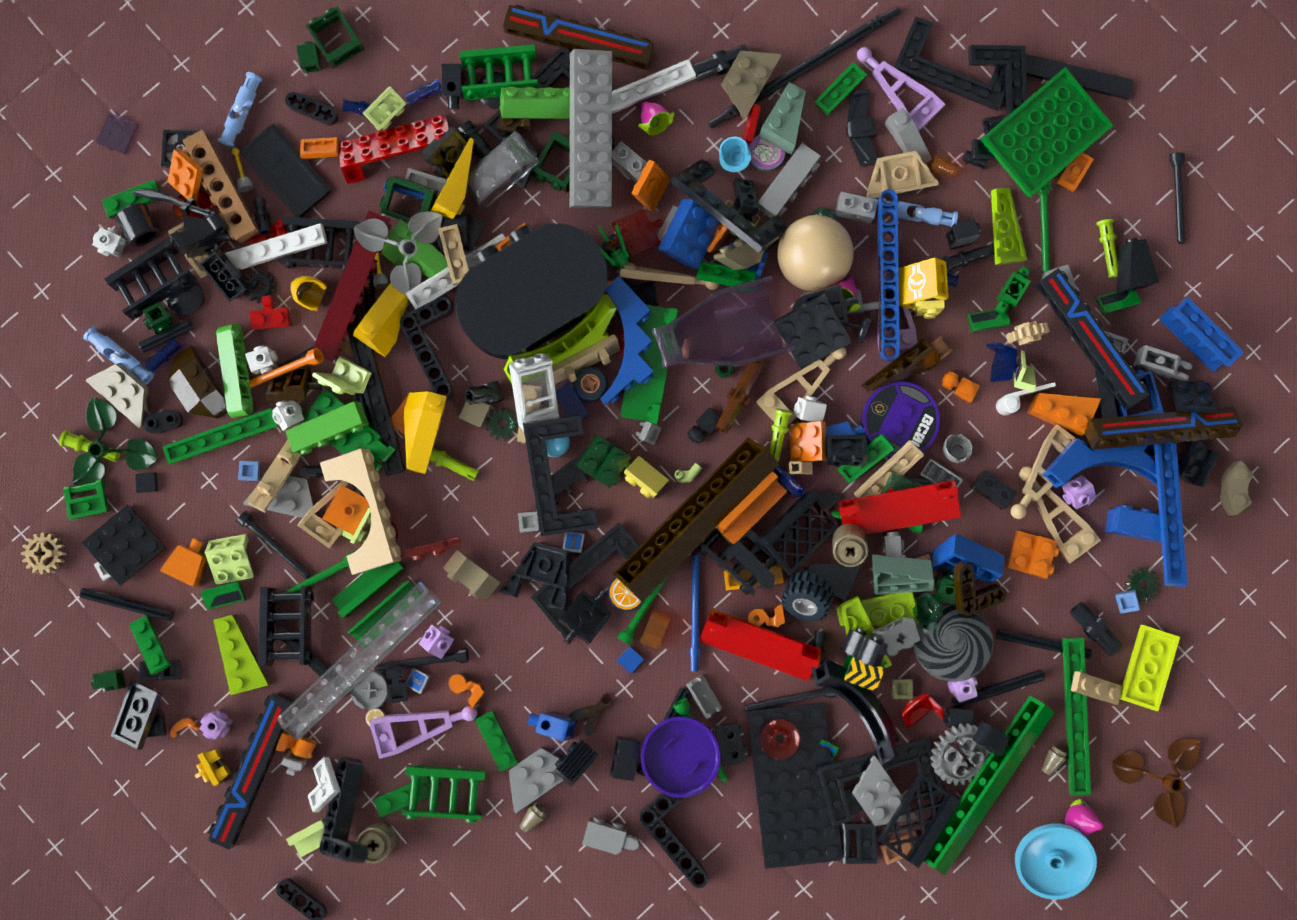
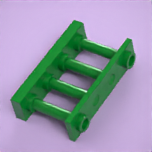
M535 44L460 51L462 67L464 69L467 68L468 86H462L464 100L473 101L500 97L501 88H539L537 79L532 80L531 62H537ZM523 63L525 80L513 81L512 64ZM505 65L506 82H494V66ZM476 67H486L487 84L476 85Z
M407 764L405 775H410L411 778L409 808H403L402 815H406L408 819H418V816L465 819V822L476 823L477 820H481L482 813H476L478 783L481 780H485V770ZM422 776H428L431 780L429 809H417L419 779ZM441 777L449 778V781H451L448 811L437 810L438 787ZM461 779H469L470 782L468 812L456 811L458 785Z

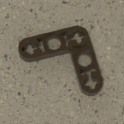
M959 561L955 565L953 574L955 602L958 612L969 616L1005 600L1007 591L1004 587L993 584L975 591L973 566L965 561ZM967 584V590L962 593L963 586ZM984 595L983 602L979 604V599Z

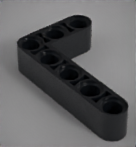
M439 297L402 316L400 326L434 393L440 394L439 392L442 387H448L449 391L444 396H447V400H450L454 395L453 387L423 331L428 326L450 316L453 312L454 307L450 300L446 297ZM442 303H448V308L445 311L439 310ZM430 311L431 317L424 320L422 318L423 314ZM414 320L412 328H406L407 321ZM419 336L422 337V343L420 345H415V338ZM426 353H430L431 359L428 362H423V356ZM434 370H439V377L432 379L431 373Z
M341 757L337 763L335 776L340 792L328 804L319 848L323 855L344 862L364 863L368 857L367 846L348 840L363 771V762L360 759Z
M659 793L641 809L639 814L640 822L689 882L696 888H703L708 882L706 870L662 818L684 798ZM660 799H666L669 802L666 808L658 806L657 803ZM651 812L654 817L652 820L646 821L643 818V814ZM658 827H664L666 834L658 836L655 830ZM675 842L679 845V848L676 851H671L668 845ZM687 857L692 862L689 866H683L681 860ZM697 873L704 875V879L700 882L695 881L693 878Z

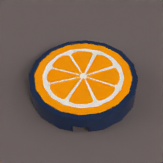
M616 577L610 582L608 598L616 609L633 611L643 603Z

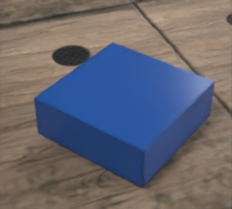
M630 646L617 659L630 674L644 660Z

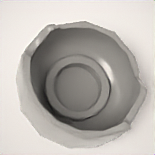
M962 434L949 435L943 446L945 457L954 463L967 461L973 451L970 440Z

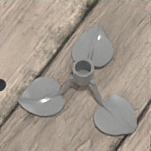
M430 211L415 214L408 224L409 230L414 233L412 240L404 239L400 243L385 238L388 235V228L379 219L365 220L354 227V232L358 242L369 251H380L384 246V242L398 246L399 251L406 255L403 266L397 265L392 269L390 281L396 290L407 296L405 293L418 286L421 282V270L415 263L406 265L408 259L417 252L415 238L417 237V240L424 244L434 242L439 236L438 229L441 228L442 215Z

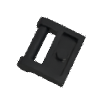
M847 822L840 824V829H842L843 857L841 863L877 864V828L873 822ZM850 830H856V856H851Z

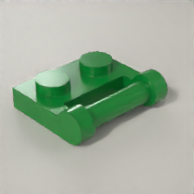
M103 478L97 479L92 483L74 487L69 485L63 488L69 520L109 512L105 491L106 484ZM97 490L95 495L77 499L73 498L74 494Z

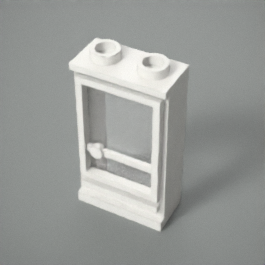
M539 353L531 358H520L515 360V362L509 363L518 425L523 432V422L559 417L552 360L547 354Z

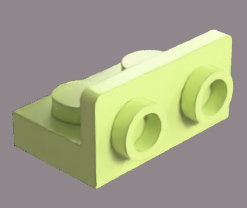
M388 87L363 114L372 122L377 130H385L392 123L390 120L395 115L398 117L405 110L404 106L406 103L391 87Z

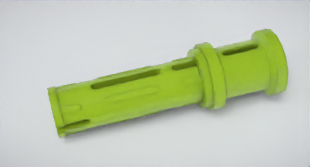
M1114 219L1096 222L1101 236L1099 241L1103 243L1108 278L1117 277L1118 257L1115 247L1117 235L1114 234L1113 229ZM1109 251H1111V253H1112L1113 266H1112V264H1111V258H1110V252H1109Z
M776 408L775 422L771 427L774 432L769 452L779 463L784 435L789 430L787 425L792 412Z
M64 430L59 439L60 446L74 448L77 452H88V446L93 443L87 440L85 436L72 434L69 430ZM108 453L102 458L117 462L120 453Z
M433 448L430 461L434 462L436 466H444L475 481L479 470L448 456L444 450L439 451Z

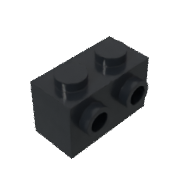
M736 721L714 726L722 766L746 762L745 757L748 756L747 746L742 745L741 737H744L742 725L738 726Z

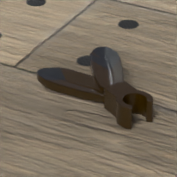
M607 693L603 694L595 705L576 709L569 715L573 720L588 717L585 726V734L587 736L594 732L600 711L612 702V699H610L609 703L603 702V697Z

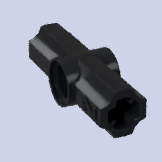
M743 44L728 51L720 50L712 54L710 58L693 64L692 67L696 74V79L700 81L715 74L723 75L728 73L739 52L748 51L747 46Z
M1080 602L1071 609L1069 614L1083 627V632L1092 641L1097 642L1109 656L1114 655L1121 649L1123 644L1110 632L1106 622L1100 617L1095 616L1083 602Z

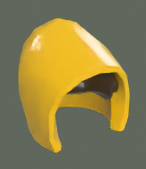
M301 276L291 282V293L294 301L309 310L317 311L327 285L311 276Z

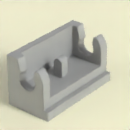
M703 674L686 683L706 719L723 708Z

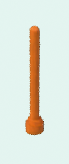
M318 348L308 351L306 357L251 379L250 387L257 386L304 365L322 363L324 360L323 354Z

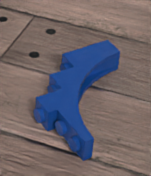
M620 276L605 289L620 313L625 335L624 356L619 373L612 386L601 397L605 405L609 402L611 404L616 402L620 398L618 394L623 389L627 391L634 385L632 382L634 379L639 384L642 382L646 384L654 377L652 375L654 370L639 355L641 352L645 354L652 347L650 344L652 342L651 338L638 325L639 322L643 324L650 318L649 313L651 310Z
M1077 438L1069 442L1042 474L1057 488L1064 485L1083 469L1103 465L1117 466L1132 470L1157 486L1156 463L1149 454L1144 452L1147 445L1093 450L1092 447L1089 449L1084 441Z

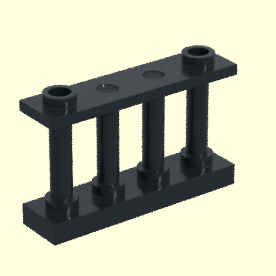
M298 217L282 218V224L288 229L289 233L317 224H322L325 233H327L325 260H314L315 247L307 249L306 259H295V253L287 255V258H279V262L285 268L296 269V266L341 269L344 272L353 249L354 227L360 224L358 221ZM337 232H344L346 235L344 262L333 261L334 238Z
M169 237L104 278L106 283L116 292L120 290L128 304V307L122 311L132 320L141 317L144 309L162 302L197 279L188 269H182L175 257V254L179 251ZM167 259L177 274L168 281L159 267V264ZM151 269L161 284L153 291L150 290L143 278V275ZM134 280L137 281L145 295L137 301H134L127 288V285Z
M716 529L704 543L698 545L696 550L703 556H709L741 585L739 589L748 596L750 594L753 597L756 591L752 587L757 583V580L752 576L745 582L738 575L744 568L741 564L737 563L731 569L723 562L726 559L724 557L734 544L730 542L718 556L709 549L722 535ZM751 529L739 540L740 542L748 540L752 544L749 551L754 556L762 553L766 557V562L763 565L768 570L775 565L778 568L780 567V564L766 547H761L756 540L759 536Z
M301 586V593H276L275 588L260 587L258 666H273V662L279 659H300V665H310V661L313 658V651L311 649V602L314 600V593L312 587ZM301 600V612L276 613L274 611L276 601ZM276 620H300V632H275L274 622ZM300 639V651L275 652L273 650L275 640Z

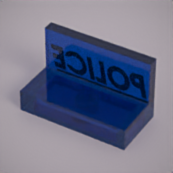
M569 381L565 382V386L556 390V398L567 416L581 414L582 420L589 417L588 412Z

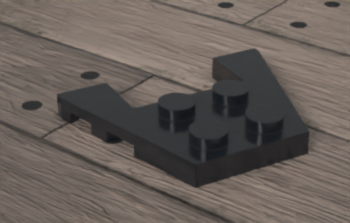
M534 542L520 561L521 565L516 572H512L509 577L510 580L506 586H502L500 592L518 598L524 579L554 587L548 606L566 612L570 552Z

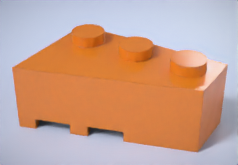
M1039 393L1033 397L1027 414L1053 425L1058 424L1064 430L1082 436L1085 434L1090 419H1093L1101 399Z

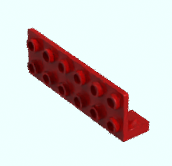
M446 115L434 116L433 118L340 142L338 151L340 168L347 184L366 179L361 166L363 164L426 148L434 139L439 141L449 130Z
M955 480L838 501L843 525L855 524L861 527L866 535L961 517L957 496L958 489Z
M711 609L699 639L702 643L808 681L811 676V668L818 667L822 650Z

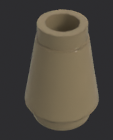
M1053 745L1048 750L1041 770L1052 776L1066 760L1067 753Z
M538 803L531 805L519 827L524 832L529 833L530 830L545 819L547 811Z

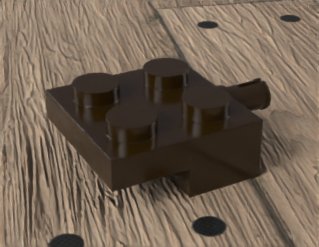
M300 367L290 371L289 374H283L271 379L265 394L266 401L299 402L306 400L308 392L310 390H322V384L312 382L310 367Z

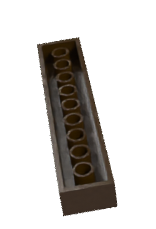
M748 437L623 562L613 575L634 596L643 602L665 581L672 571L679 567V564L686 557L692 554L693 550L700 543L705 541L707 536L718 527V524L779 464L767 448Z

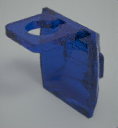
M1002 343L987 344V348L996 352L992 363L990 382L1012 380L1017 369V349Z

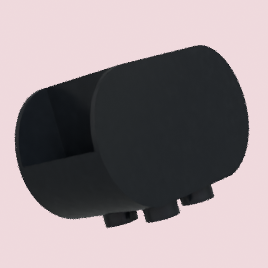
M557 223L544 225L532 231L529 224H526L508 236L511 240L509 246L498 251L495 244L474 256L478 264L468 270L462 278L456 293L455 308L461 328L480 350L492 357L508 360L510 356L534 350L579 323L591 312L602 298L606 289L607 267L597 243L581 229Z

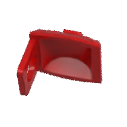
M921 694L914 700L909 701L901 713L906 727L910 728L931 709L941 719H944L943 709L929 694Z

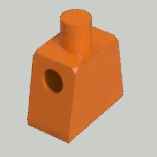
M193 538L189 547L178 545L160 571L192 587H199L207 562L206 556L199 553L204 542Z

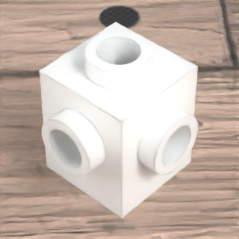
M109 227L107 230L100 228L93 237L92 245L98 248L97 252L105 256L112 254L120 258L127 240L119 236V232Z
M258 346L254 348V351L245 354L250 370L255 375L260 373L263 375L278 368L276 363L278 361L277 354L269 347Z
M295 401L276 403L277 407L272 410L273 419L280 425L282 431L298 425L304 420L302 408Z

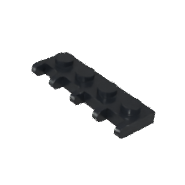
M584 452L551 475L555 497L565 489L571 495L573 492L569 486L582 478L585 484L588 482L584 476L587 473L576 466Z

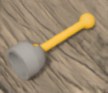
M233 148L232 154L235 155L241 176L237 181L238 191H251L254 187L251 179L244 176L238 155L239 149Z
M377 252L375 259L378 260L376 264L378 274L375 275L373 283L374 288L381 289L388 287L389 280L385 274L381 273Z

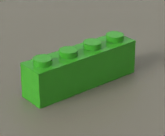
M501 88L502 118L570 119V88Z
M353 401L285 432L293 453L306 455L311 453L312 449L317 446L322 448L329 445L331 440H341L346 438V434L350 432L357 433L362 431L363 427L369 425L362 404Z

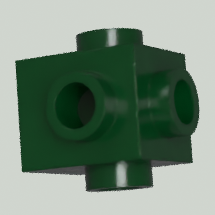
M160 302L142 311L146 318L143 320L148 330L152 329L155 334L159 332L164 333L173 326L170 320L173 318L168 308L164 309Z
M943 571L942 577H938L935 583V588H937L936 599L955 605L953 572L947 573Z

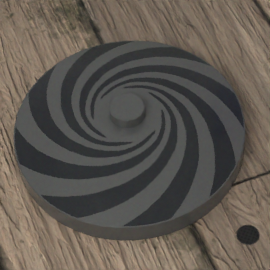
M956 605L940 606L925 614L916 626L920 641L914 643L915 656L925 671L940 680L960 682L971 679L987 666L993 650L992 633L986 621L978 613L966 616L957 611Z

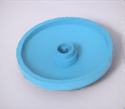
M1047 824L1030 831L1019 843L1015 854L1016 871L1023 885L1035 895L1047 899H1065L1080 893L1093 879L1097 866L1096 854L1089 839L1081 831L1064 824Z

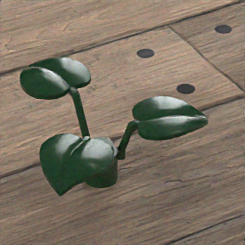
M92 397L86 411V422L92 431L99 432L102 430L98 438H95V442L88 446V453L81 454L75 459L72 484L83 485L103 478L106 468L103 463L98 461L100 457L106 456L108 453H126L125 463L133 470L148 468L157 461V453L148 441L141 438L129 440L127 449H109V445L101 441L107 431L106 428H111L115 425L117 412L111 404Z

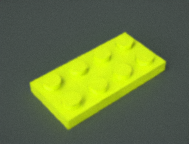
M1140 625L1120 695L1121 700L1159 711L1180 640L1179 636Z

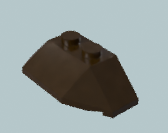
M190 346L176 355L167 382L186 411L191 414L216 419L227 413L224 393L194 348Z

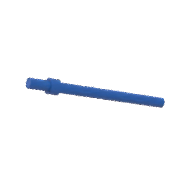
M693 555L692 621L689 656H691V671L698 672L699 656H701V648H699L700 555Z

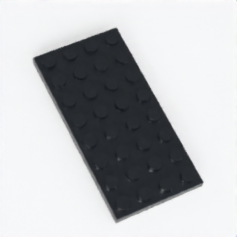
M824 702L747 711L765 869L841 861L843 856L839 825H831L816 768L831 763L830 749L819 744L822 739L829 742Z

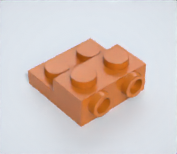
M1016 531L1006 568L1048 579V575L1051 576L1054 571L1053 557H1057L1059 553V546H1056L1058 541Z

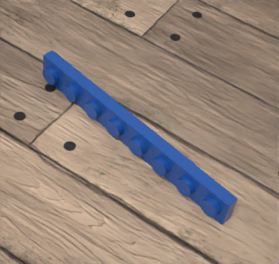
M1174 442L1154 444L1165 586L1186 587L1188 580L1177 447Z

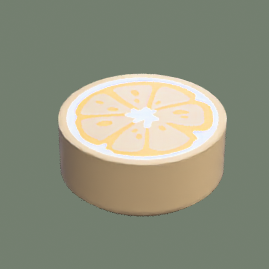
M374 708L367 712L365 720L367 725L370 726L369 720L386 715L382 709Z

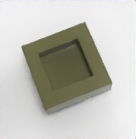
M892 679V699H913V679Z

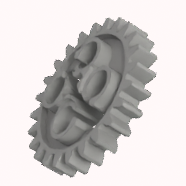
M967 723L964 727L962 724H959L958 729L952 726V732L945 730L946 736L940 735L941 741L934 743L937 748L932 749L935 755L931 756V759L934 761L931 765L935 769L934 772L948 784L952 782L954 785H957L960 782L964 785L965 780L971 783L972 777L976 776L989 757L988 754L991 753L972 740L978 728L975 725L971 726ZM955 739H956V740L958 741V742H955L956 745H957V747L960 749V751H961V753L963 754V756H964L971 764H973L974 766L969 767V768L967 769L966 767H968V765H967V763L963 760L962 755H961V754L959 753V751H958L953 745H951L950 743H951V742H954Z

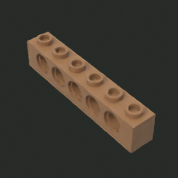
M202 129L183 139L182 141L185 145L183 147L184 152L203 168V180H201V183L206 191H210L212 195L210 196L211 202L215 207L218 206L220 215L228 224L230 229L227 231L230 237L242 243L259 234V229L208 134ZM202 151H206L205 156L203 158H199V154ZM214 167L213 174L208 175V170ZM219 184L224 185L221 191L216 190ZM232 200V205L226 208V202ZM241 217V222L234 224L235 218Z

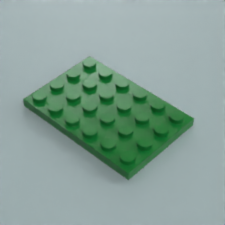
M1065 67L980 140L1026 196L1030 198L1106 133L1113 124Z

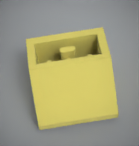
M640 456L624 471L625 480L633 487L638 485L641 488L640 492L648 499L650 497L655 499L669 481Z

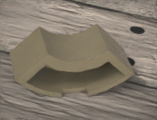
M1242 460L1232 462L1223 473L1220 481L1222 482L1220 500L1228 516L1238 515L1252 503L1248 494V485L1254 474Z
M458 550L443 567L449 573L447 575L449 579L455 583L457 581L461 582L470 589L469 594L476 599L481 597L487 601L500 584L496 578Z

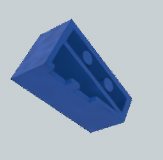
M953 535L933 551L932 569L938 570V567L949 569V572H953L955 565L959 561H965L973 566L974 579L992 583L1003 576L1004 555L973 542L962 535Z

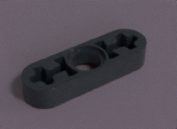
M290 92L285 97L286 105L294 112L328 126L334 125L338 120L336 111L328 105L297 92ZM297 98V100L303 104L302 107L297 103L292 104L291 100H295ZM310 104H314L317 107L314 113L307 112V107ZM321 110L325 114H329L331 112V115L333 117L328 118L326 120V117L323 114H321Z
M286 878L277 884V895L309 920H322L327 913L326 906L293 880ZM286 884H288V885H289V887H288V890H289V891H287V892L284 893V892L282 891V890H283V886H285ZM295 890H297L298 892L294 894L291 899L290 896ZM298 895L306 897L305 905L297 904L296 898ZM312 902L313 904L310 907L313 909L319 908L321 915L314 916L315 911L309 908L306 910L305 908Z

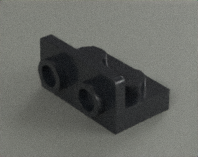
M827 435V465L836 467L852 465L857 467L866 464L868 456L866 435Z
M1193 441L1178 469L1179 476L1188 484L1204 487L1221 454L1217 451L1209 450L1200 441Z

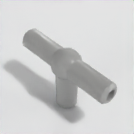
M857 289L858 304L861 307L854 312L847 311V314L879 309V302L863 304L861 291Z

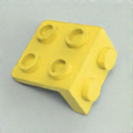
M922 300L913 303L911 310L914 311V316H924V319H932L945 308L944 300Z

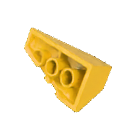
M470 138L430 212H436L443 217L453 219L456 214L460 215L465 205L462 203L466 194L474 139Z
M390 283L357 326L353 336L383 357H386L397 341L401 327L400 319L404 316L409 298L396 290Z
M429 391L409 393L404 408L406 466L408 470L426 474L445 410L447 396Z

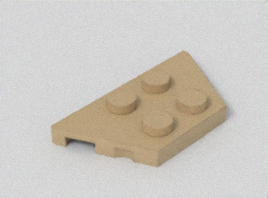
M917 151L877 158L866 197L871 199L878 198L887 189H891L897 194L939 185V182L933 177L927 165L923 163Z

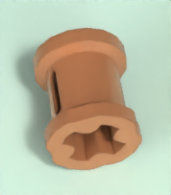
M942 336L931 343L936 348L940 361L953 351L942 340Z

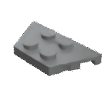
M288 476L267 510L303 518L314 504L310 493L309 480ZM250 494V495L248 496V498L244 501V504H243V505L251 506V505H249V504L247 503V500L249 499V497L251 496V494Z
M541 747L509 770L515 814L563 781L554 772L556 769L554 764L560 757L551 754Z
M873 756L870 759V765L866 772L862 773L860 782L856 784L852 793L873 824L878 826L888 824L900 806L903 796L877 758ZM914 813L910 814L911 820L917 818ZM906 815L900 816L897 821H906Z

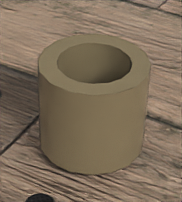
M845 524L836 529L832 538L834 558L837 562L846 567H855L863 563L868 556V543L863 529L855 524ZM847 547L850 549L854 547V550L848 551Z
M377 822L361 832L356 842L364 844L368 848V857L365 862L375 864L382 862L390 855L396 846L397 838L391 826ZM372 840H374L375 843L379 844V846L376 847L375 850H373L372 847H369V844L372 842Z

